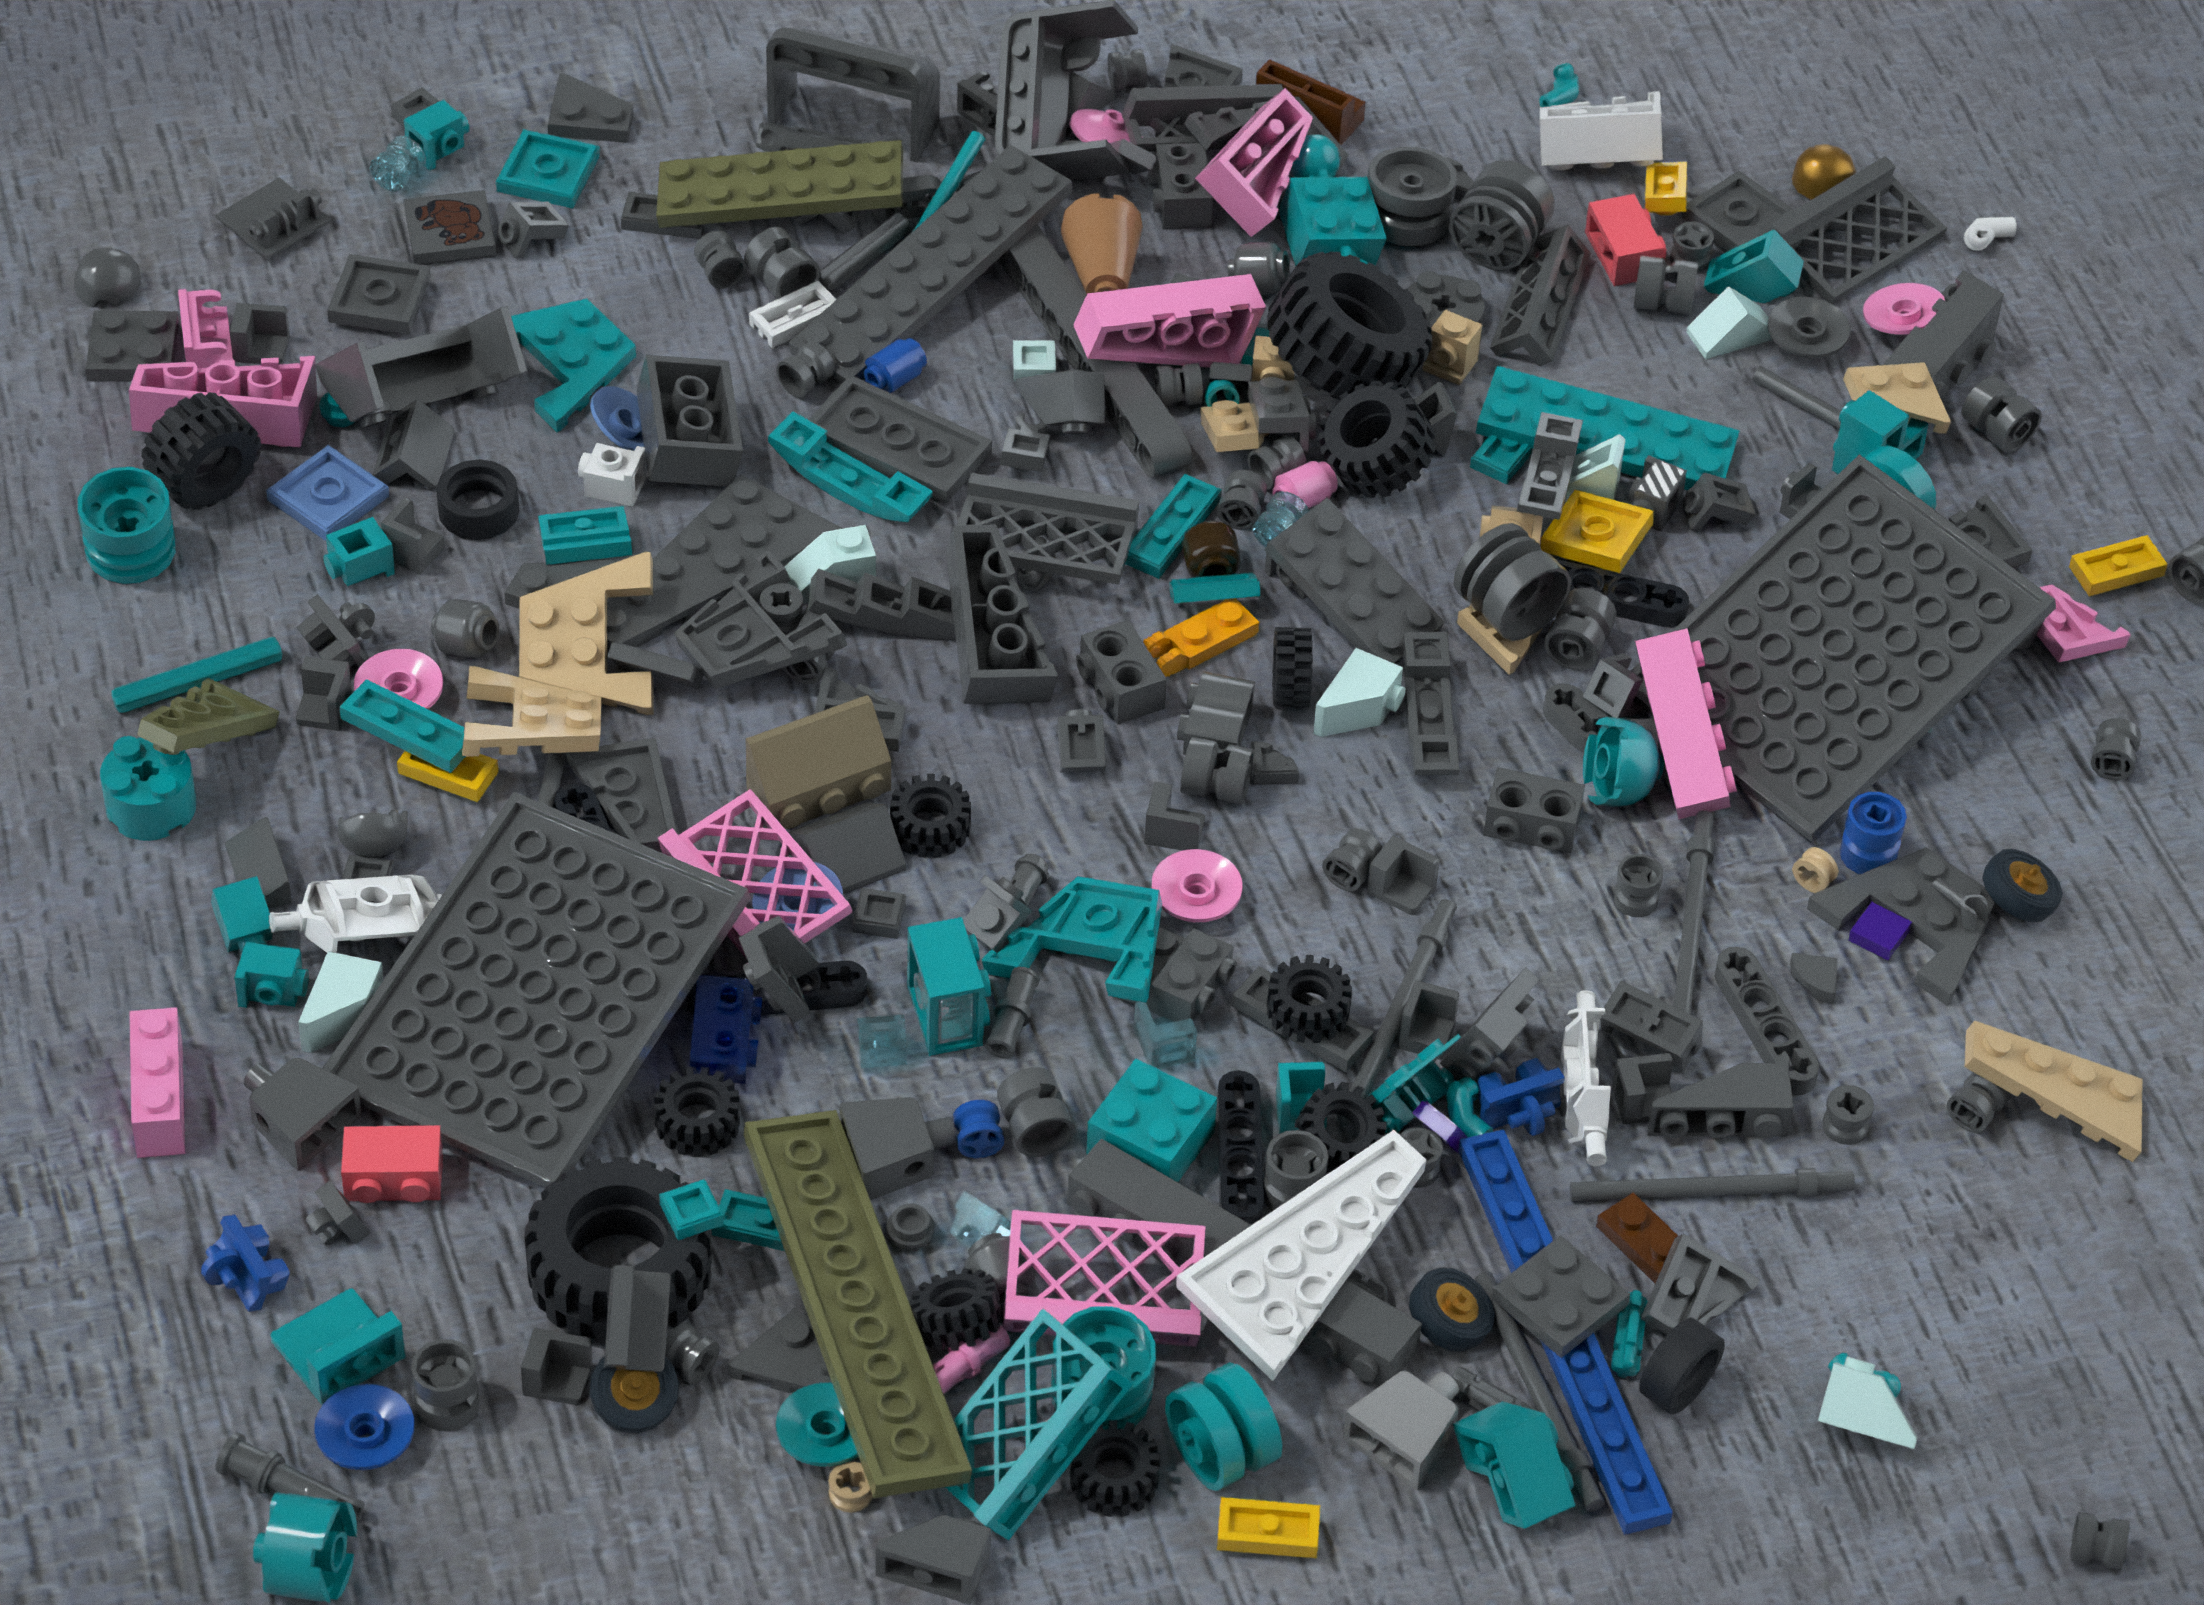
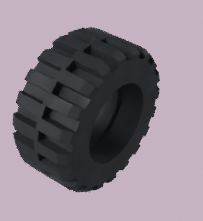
M1332 251L1326 254L1324 252L1316 253L1302 259L1271 302L1267 314L1270 339L1274 346H1278V354L1283 361H1288L1293 366L1292 370L1300 378L1304 376L1309 380L1311 386L1319 391L1323 389L1330 393V397L1341 401L1339 397L1346 391L1350 394L1355 391V386L1360 384L1368 387L1371 381H1380L1383 386L1389 381L1395 383L1398 388L1403 387L1405 389L1432 349V328L1430 321L1426 320V312L1422 306L1414 302V296L1408 289H1403L1397 284L1398 280L1390 274L1387 276L1380 272L1379 267L1370 262L1365 264L1358 257L1352 255L1344 257L1340 252Z
M614 1157V1162L601 1163V1159L587 1162L586 1168L578 1171L574 1167L560 1175L561 1182L559 1184L553 1181L541 1192V1200L538 1199L533 1203L528 1214L529 1223L525 1226L527 1275L535 1303L539 1309L546 1311L547 1319L555 1326L562 1328L567 1325L568 1334L594 1337L596 1344L606 1345L612 1268L592 1264L580 1257L578 1253L592 1241L615 1234L639 1236L660 1248L652 1257L633 1266L635 1271L662 1272L670 1275L667 1326L671 1325L675 1328L688 1319V1310L693 1312L698 1308L704 1299V1291L709 1287L711 1279V1230L677 1240L660 1206L659 1194L689 1184L687 1182L680 1184V1175L666 1167L662 1171L657 1170L656 1163L640 1159L639 1164L628 1162V1157Z

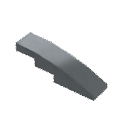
M817 569L811 578L808 611L821 615L826 613L832 619L892 634L956 641L950 590L915 577H911L905 587L868 573H864L858 583L821 569Z

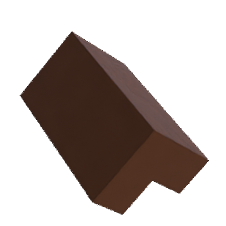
M1270 59L1256 73V85L1282 84L1283 89L1286 88L1293 97L1299 96L1340 145L1364 121L1366 101Z

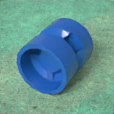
M1866 792L1858 795L1851 801L1840 846L1841 860L1847 868L1857 874H1862L1898 859L1901 838L1907 819L1906 810L1901 802L1893 796L1882 792Z

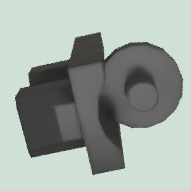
M318 594L308 601L314 613L296 628L313 650H316L332 636L336 639L318 653L320 658L349 662V668L355 663L360 667L369 659L360 648L359 643L354 639L357 637L368 639L373 634L371 627L375 620V614L367 604L358 603L351 605L348 602L344 603L340 607L341 616L338 619Z

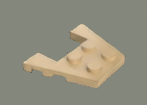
M651 552L640 553L520 597L519 677L573 691H584L601 697V704L617 707L618 704L637 710V713L654 715V682L651 671L607 674V599L610 597L653 595V559Z
M469 667L467 699L512 703V727L465 722L462 756H479L480 748L499 747L501 755H516L518 746L542 745L541 751L543 753L599 751L601 697L584 691H573L480 667Z

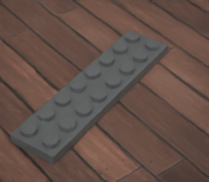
M1010 145L789 341L791 354L796 356L799 348L810 341L818 342L829 352L834 361L835 371L831 377L832 380L840 385L850 375L864 380V371L867 369L865 361L867 358L894 341L911 338L1068 197L1073 192L1071 180Z

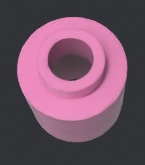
M1310 461L1275 478L1273 488L1274 501L1280 509L1285 510L1288 514L1296 515L1318 505L1326 498L1330 499L1332 493L1336 492L1338 487L1336 474L1332 467L1324 461Z

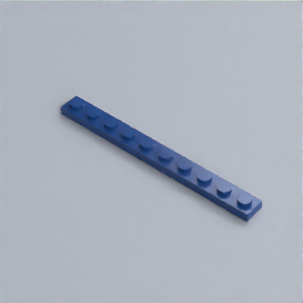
M1503 1129L1460 1139L1458 1152L1508 1268L1512 1273L1550 1244L1553 1239ZM1594 1333L1562 1358L1540 1340L1623 1534L1626 1535L1671 1524L1673 1514Z

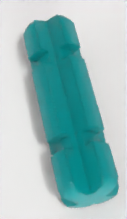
M1639 1290L1629 1292V1305L1617 1314L1613 1349L1615 1350L1612 1353L1611 1369L1617 1372L1616 1374L1620 1378L1636 1376L1640 1370L1641 1356L1639 1355L1642 1352L1645 1321L1641 1320V1316L1648 1300L1642 1296V1292Z

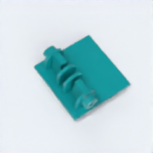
M1459 1034L1445 1045L1439 1038L1421 1051L1417 1058L1408 1065L1404 1064L1384 1081L1385 1083L1371 1093L1377 1099L1372 1106L1373 1110L1382 1107L1384 1111V1116L1379 1122H1386L1385 1134L1393 1130L1398 1133L1405 1125L1416 1118L1412 1112L1422 1101H1427L1432 1105L1443 1095H1446L1449 1085L1454 1081V1077L1448 1069H1440L1435 1061L1461 1038Z

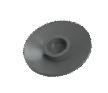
M1794 297L1780 302L1771 310L1767 323L1768 332L1778 346L1789 353L1806 358L1831 356L1844 348L1850 336V324L1844 313L1831 303L1812 297Z

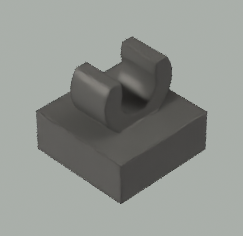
M331 1180L315 1191L325 1207L313 1211L305 1220L315 1235H318L325 1245L336 1241L342 1232L355 1245L371 1233L349 1200Z

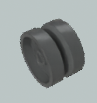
M1396 147L1385 150L1375 156L1369 166L1367 177L1387 238L1386 241L1402 246H1421L1434 243L1445 236L1449 230L1450 216L1453 213L1452 201L1455 197L1457 186L1456 169L1449 160L1434 151L1420 147Z

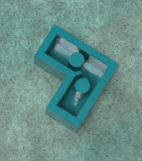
M1868 390L1856 401L1850 400L1839 414L1841 424L1838 437L1833 445L1835 454L1832 471L1839 474L1859 454L1864 457L1878 446L1895 447L1908 453L1916 460L1923 454L1929 424L1915 418H1910L1908 423L1909 415L1871 390Z
M1502 1401L1452 1423L1466 1469L1488 1476L1503 1522L1525 1529L1576 1506L1571 1493L1573 1479L1567 1466L1561 1462L1556 1443L1559 1440L1554 1423L1546 1416V1413Z

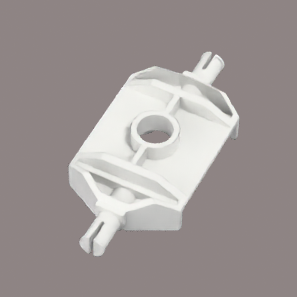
M418 875L314 881L308 884L302 904H297V911L271 912L269 924L271 932L289 930L304 932L305 937L325 952L336 953L338 941H361L374 938H405L414 936L442 894H436L426 878Z
M1584 990L1576 994L1577 1009L1569 1010L1567 1013L1572 1018V1022L1565 1027L1563 1045L1561 1047V1062L1564 1065L1563 1075L1565 1077L1563 1090L1567 1102L1565 1127L1573 1136V1138L1567 1139L1569 1144L1577 1147H1586L1587 1163L1591 1166H1601L1606 1163L1607 1159L1605 1141L1607 1139L1611 1091L1610 1086H1599L1598 1067H1596L1598 1030L1600 1019L1603 1014L1605 1015V1008H1595V994L1592 991Z

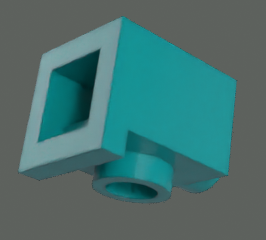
M443 99L405 118L406 150L429 171L435 169L437 160L465 147L464 135L470 132V125L466 116L461 111H456Z
M373 517L326 535L328 553L323 555V561L332 579L341 577L348 587L383 572L387 577L395 574L392 543Z
M245 942L234 976L238 1007L247 1008L249 1001L261 1002L266 1005L295 1007L298 996L304 997L306 995L309 984V970L303 969L301 950Z

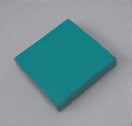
M523 129L496 180V192L540 202H549L550 204L573 209L600 158V146Z

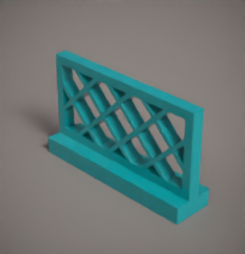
M1042 1308L953 1420L972 1473L970 1483L963 1484V1488L960 1485L945 1488L974 1513L973 1516L984 1526L1009 1541L1134 1383L1113 1368L1053 1315ZM1050 1327L1056 1332V1353L1036 1356V1342L1047 1328ZM1068 1343L1074 1348L1073 1350H1068ZM1086 1358L1093 1364L1079 1382L1068 1384V1361ZM1056 1364L1057 1386L1037 1390V1367ZM1025 1369V1392L1005 1395V1381L1013 1371ZM1057 1397V1410L1048 1421L1037 1423V1400ZM1025 1403V1425L1006 1429L1005 1406ZM994 1408V1431L974 1434V1420L982 1410ZM1026 1436V1449L1016 1461L1006 1462V1439ZM994 1442V1465L975 1468L974 1445ZM994 1475V1489L985 1501L980 1504L975 1500V1478Z

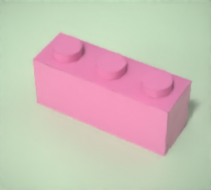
M177 1007L130 1011L131 1124L137 1158L185 1154L183 1042Z

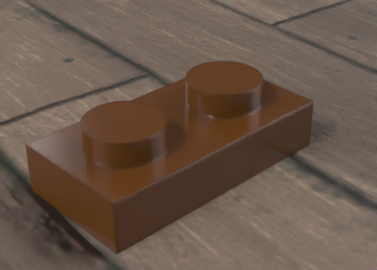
M1633 1192L1599 1214L1596 1227L1656 1284L1673 1241L1678 1235Z

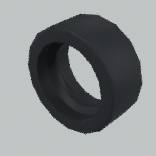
M477 459L456 464L440 476L436 487L440 522L449 532L461 538L473 540L488 539L506 532L516 522L519 514L518 487L515 476L508 468L494 461ZM476 490L491 491L502 497L498 503L481 509L464 508L453 502L458 496Z
M1690 1317L1681 1321L1661 1341L1650 1357L1639 1382V1392L1670 1414L1674 1415L1684 1410L1700 1394L1713 1376L1725 1350V1340L1694 1318Z

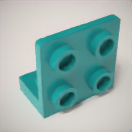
M352 1288L338 1294L270 1334L273 1345L321 1405L338 1391L358 1385L406 1358L402 1323L392 1311L377 1318Z

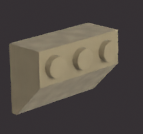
M868 695L745 739L747 791L751 789L785 829L794 828L803 822L825 814L835 813L844 807L866 799L876 798L885 792L891 791V758L872 700Z

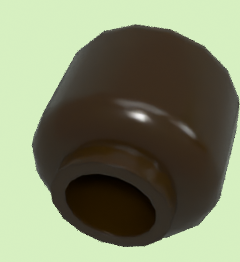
M1205 521L1193 526L1185 534L1182 546L1186 569L1192 578L1235 574L1239 570L1241 558L1235 531L1229 525L1218 521Z

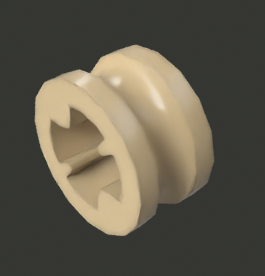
M1816 847L1807 849L1803 853L1802 858H1799L1792 867L1793 875L1797 882L1803 888L1813 893L1826 889L1829 883L1838 876L1839 872L1833 857L1826 851Z
M849 1461L837 1465L829 1476L830 1501L837 1509L843 1512L853 1513L861 1511L868 1507L873 1498L862 1464L859 1462ZM850 1482L854 1487L859 1486V1491L852 1492L849 1487L843 1488V1483Z

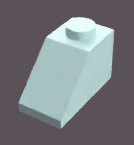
M866 525L823 532L785 566L790 578V582L787 584L793 585L801 591L803 604L809 603L811 578L817 569L856 583L859 582L864 573L876 576V554Z
M1355 648L1316 704L1313 734L1324 737L1381 725L1390 710L1396 712L1404 699L1406 689L1401 686L1403 667Z
M328 951L298 1021L302 1051L312 1053L345 1037L383 982L382 962Z
M1846 1357L1845 1365L1835 1362L1818 1421L1914 1449L1918 1437L1884 1377L1873 1374L1875 1364L1852 1357Z

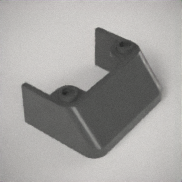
M1115 0L1020 12L1012 15L1005 22L1001 34L995 149L999 155L1010 145H1013L1071 181L1130 174L1131 166L1106 139L1090 142L1066 141L1070 72L1086 70L1097 61L1100 55L1101 39L1138 34V26Z
M779 28L773 33L766 46L768 123L777 124L797 88V72L911 100V161L919 162L940 121V73L935 64L930 60L805 28Z
M508 306L500 307L466 325L367 349L365 341L357 342L315 364L320 382L350 422L360 421L361 428L385 422V414L397 412L416 399H419L424 404L468 393H472L474 399L498 393L496 385L527 371Z

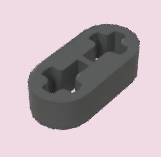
M933 175L903 178V207L871 209L873 216L883 222L894 213H900L904 218L907 217L908 219L922 217L939 188L941 180Z
M1567 683L1553 685L1547 690L1545 695L1544 716L1576 749L1584 753L1589 734L1598 735L1596 732H1599L1603 726L1595 723L1599 719L1608 716L1598 706L1584 698V693L1576 686Z

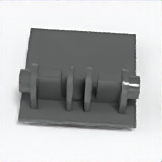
M280 177L215 215L221 223L266 259L271 258L331 222V218L318 207L322 203V197L316 189L310 191L303 189L299 193Z

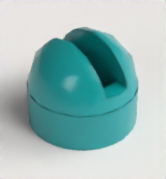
M1220 379L1210 382L1205 389L1204 399L1207 407H1212V404L1218 401L1216 392L1222 390L1225 400L1234 401L1239 404L1240 398L1237 389L1227 380Z

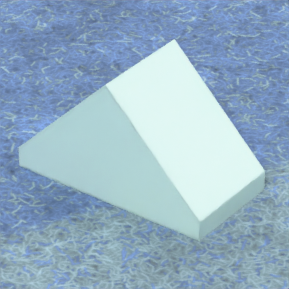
M1729 286L1687 326L1686 331L1705 359L1773 340L1768 332V316L1760 305Z
M1621 434L1575 456L1565 502L1574 490L1615 500L1625 446V438Z

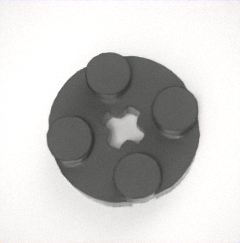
M1426 271L1419 274L1417 282L1407 288L1414 296V302L1417 305H1421L1426 312V320L1430 321L1431 328L1443 313L1438 311V307H1446L1447 311L1477 323H1483L1485 303L1481 296L1480 285L1473 280H1463L1454 276L1439 275L1433 271Z

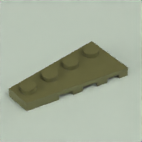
M207 678L202 682L201 688L194 686L189 689L186 699L178 696L171 701L170 707L161 706L143 717L140 721L137 736L152 742L153 748L161 753L177 755L183 750L204 748L207 744L219 741L229 742L231 738L244 735L254 736L256 732L276 728L280 711Z

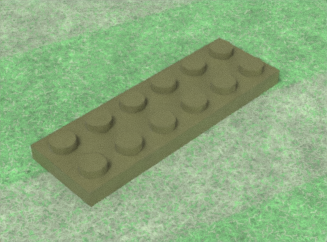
M901 140L806 149L797 148L794 150L755 152L728 156L718 155L684 160L676 159L661 161L659 164L656 213L659 228L903 207V147Z

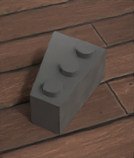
M1964 270L1956 278L1957 289L1947 302L1939 298L1932 306V311L1936 312V315L1924 329L1915 326L1884 362V365L1925 362L1941 400L1944 399L1947 391L1955 384L1961 385L1968 378L1971 370L1979 363L1985 364L1992 357L1996 349L1994 337L2004 293Z

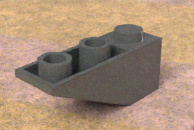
M1740 1063L1652 1101L1647 1128L1648 1136H1666L1671 1138L1680 1136H1712L1716 1138L1728 1136L1788 1137L1794 1109L1788 1063Z

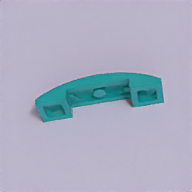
M794 411L768 436V442L776 452L811 483L834 498L873 516L887 520L909 522L933 495L932 490L899 471L891 478H888L826 442L827 430Z

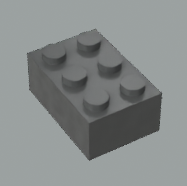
M646 355L636 392L649 481L729 486L735 480L743 453L729 361Z

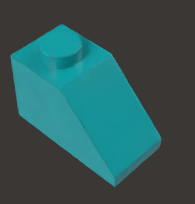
M1773 229L1711 259L1703 287L1709 293L1720 295L1729 286L1751 301L1765 304L1780 296L1786 297L1798 288L1804 261L1779 233Z

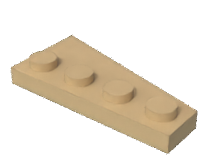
M1975 1020L1966 1030L1965 1068L2017 1097L2022 1092L2035 1099L2041 1106L2040 1110L2055 1119L2062 1114L2083 1126L2081 1133L2098 1142L2101 1138H2104L2120 1147L2118 1154L2131 1162L2141 1153V1078Z

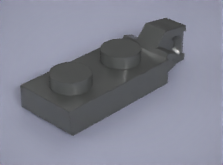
M762 122L759 124L756 147L773 152L780 151L784 147L806 149L870 143L871 141L798 126L788 127Z

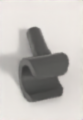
M1940 878L1933 882L1932 887L1961 909V924L1964 928L1976 930L1978 928L1977 917L1986 922L1989 921L1988 903L1984 896L1977 894L1965 896Z

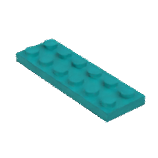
M1497 366L1477 422L1475 434L1486 437L1496 436L1498 437L1497 440L1501 441L1502 438L1517 441L1520 446L1523 443L1530 444L1532 446L1531 449H1533L1541 412L1583 420L1576 455L1621 434L1625 438L1621 473L1642 478L1644 462L1649 455L1687 470L1684 490H1689L1703 473L1726 479L1740 430Z

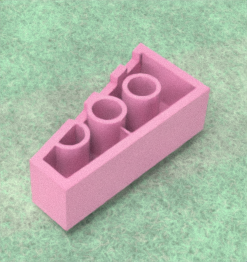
M1247 274L1088 293L1073 326L1088 359L1181 366L1199 363L1200 367L1210 368V364H1213V362L1240 363L1266 309V305L1252 275Z
M301 356L300 363L279 364V358H261V365L235 366V360H218V363L208 368H198L195 362L138 364L129 388L132 431L151 433L153 430L152 425L156 420L161 419L169 407L173 408L178 404V401L186 397L190 399L194 394L203 393L206 395L211 392L216 393L218 396H223L258 432L257 436L261 439V444L279 447H301L317 398L315 356Z
M1688 629L1635 641L1678 820L1695 816L1699 811L1712 812L1731 807L1729 793L1736 792L1737 790L1731 766L1722 767L1718 751L1726 750L1721 725H1711L1708 709L1716 708L1710 682L1701 684L1697 669L1705 666L1700 641L1691 642Z

